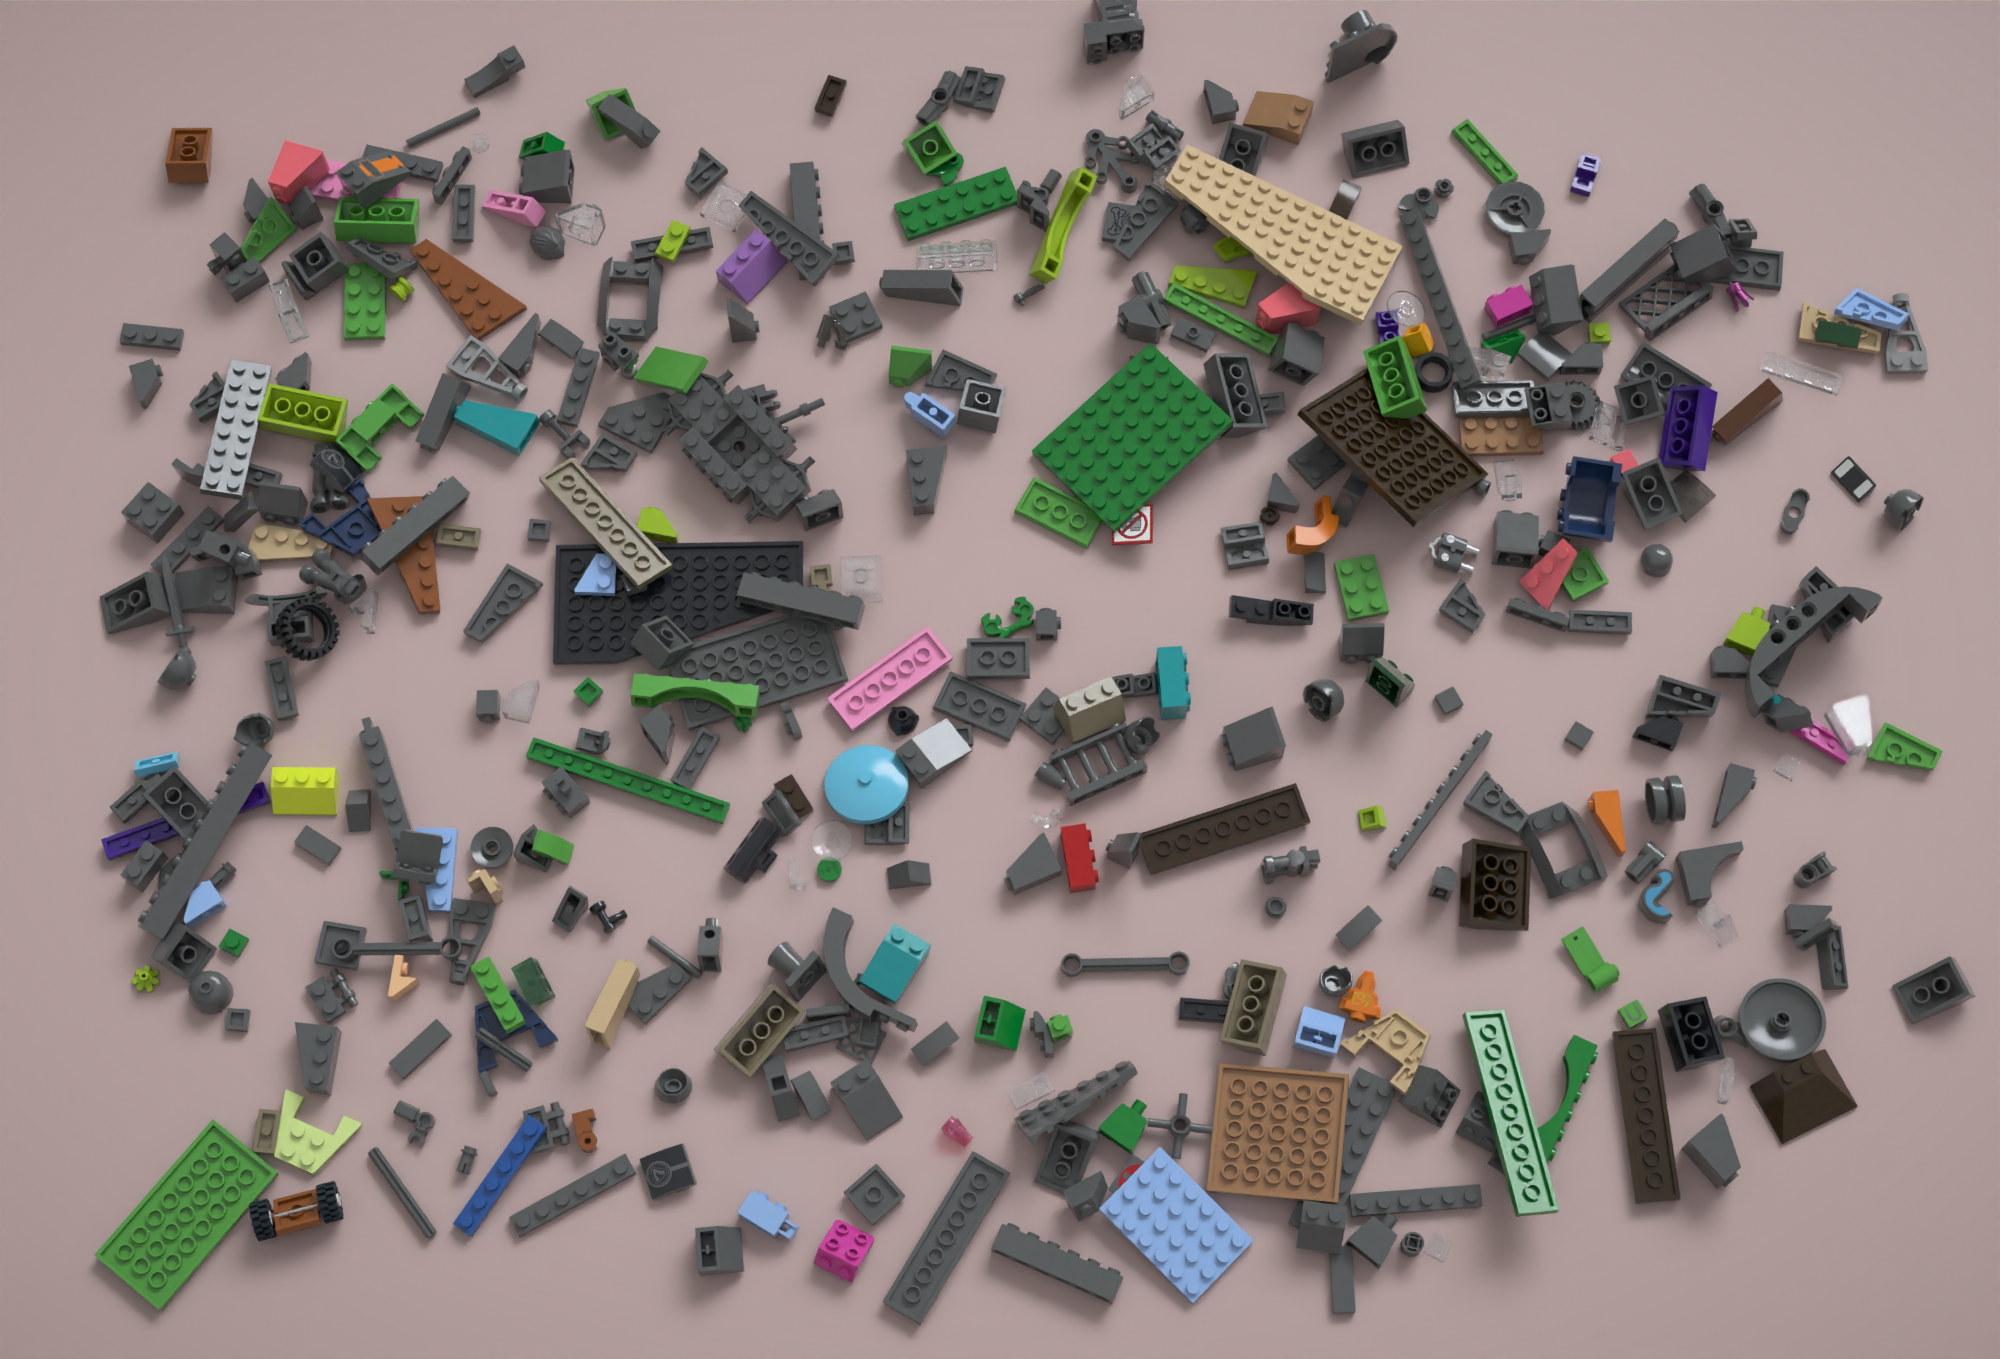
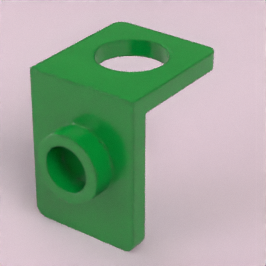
M379 871L382 879L398 880L397 877H392L393 871ZM399 880L398 901L405 899V894L409 893V882Z

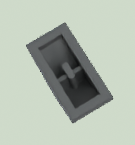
M1275 472L1272 475L1267 506H1273L1279 511L1289 513L1298 512L1299 502Z
M349 790L345 804L349 832L371 831V790Z
M906 860L887 868L889 889L931 885L929 863Z

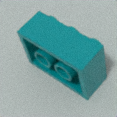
M1182 646L1158 647L1155 663L1160 720L1185 719L1186 712L1190 711L1191 696L1190 692H1188L1189 674L1185 673L1187 653H1183Z

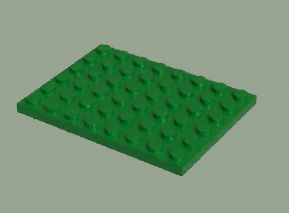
M1149 343L1032 450V453L1115 533L1234 424V421L1155 346Z

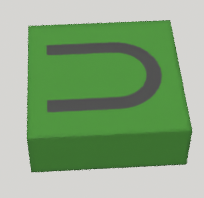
M1637 999L1618 1010L1628 1029L1648 1019L1647 1014Z

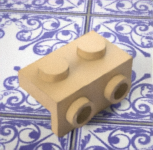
M485 869L476 870L469 875L470 878L467 879V882L474 894L486 888L495 904L503 901L500 895L503 893V890L495 876L490 878Z

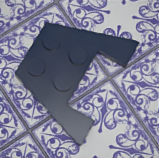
M361 478L346 489V492L358 503L355 507L327 527L313 513L300 521L298 527L352 557L361 553L363 546L369 541L373 543L381 532L379 525L374 519L373 512L366 502L367 498L371 497Z
M515 989L509 993L526 1024L509 1034L506 1033L489 1001L475 1006L476 1033L480 1028H483L503 1041L532 1029L540 1049L558 1041L556 1035ZM477 1039L479 1073L498 1067L491 1048Z

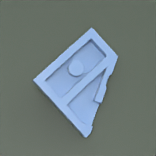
M596 554L576 586L575 595L615 596L616 564L606 554Z

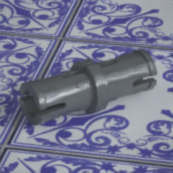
M1151 110L1146 117V121L1154 124L1160 133H1165L1176 142L1182 139L1185 132L1172 124L1170 119H1165L1154 110Z

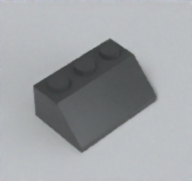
M1399 120L1341 133L1343 150L1352 177L1410 164L1405 126Z
M1574 265L1544 268L1529 276L1538 332L1555 336L1583 321Z

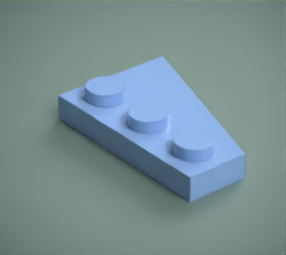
M1858 288L1846 297L1835 308L1834 315L1893 330H1898L1908 320L1909 316L1908 313Z

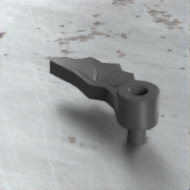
M1038 284L1028 289L1023 295L1021 292L1016 293L1013 298L1017 303L1024 306V299L1045 289V287Z

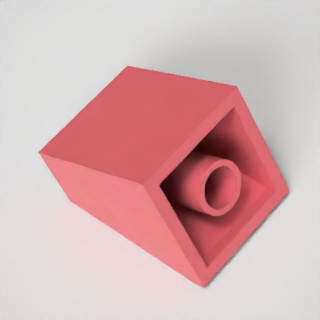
M284 141L268 180L272 193L279 203L291 204L303 187L307 186L310 191L329 172L330 168L323 151Z
M1288 282L1258 304L1256 325L1270 334L1280 333L1281 328L1288 322L1298 323L1302 328L1314 326L1319 322L1322 307L1304 299L1302 292Z

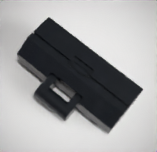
M759 818L723 869L744 884L747 883L757 868L766 873L778 856L771 848L783 832L767 818ZM764 853L768 854V856L761 864L759 862L760 858L763 856Z

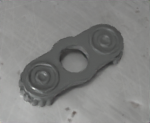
M1798 488L1792 493L1790 502L1784 509L1781 529L1786 534L1796 532L1799 529L1800 521L1804 517V510L1807 502L1810 500V495L1803 488ZM1797 508L1800 511V516L1797 518L1791 517L1789 509Z

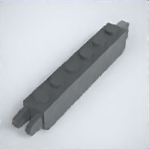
M370 717L361 719L364 731H361L359 736L392 842L397 852L401 831H413L383 733L378 726L373 727Z

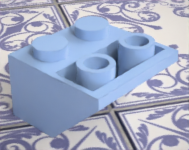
M1304 1006L1293 1048L1335 1059L1345 1018Z

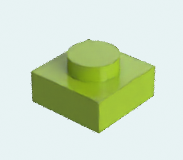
M1608 322L1588 324L1589 342L1610 344L1611 337Z

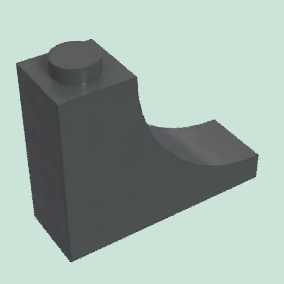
M1742 841L1680 851L1677 854L1676 861L1687 906L1701 907L1707 905V902L1712 897L1711 880L1716 867L1728 858L1740 855L1743 851Z

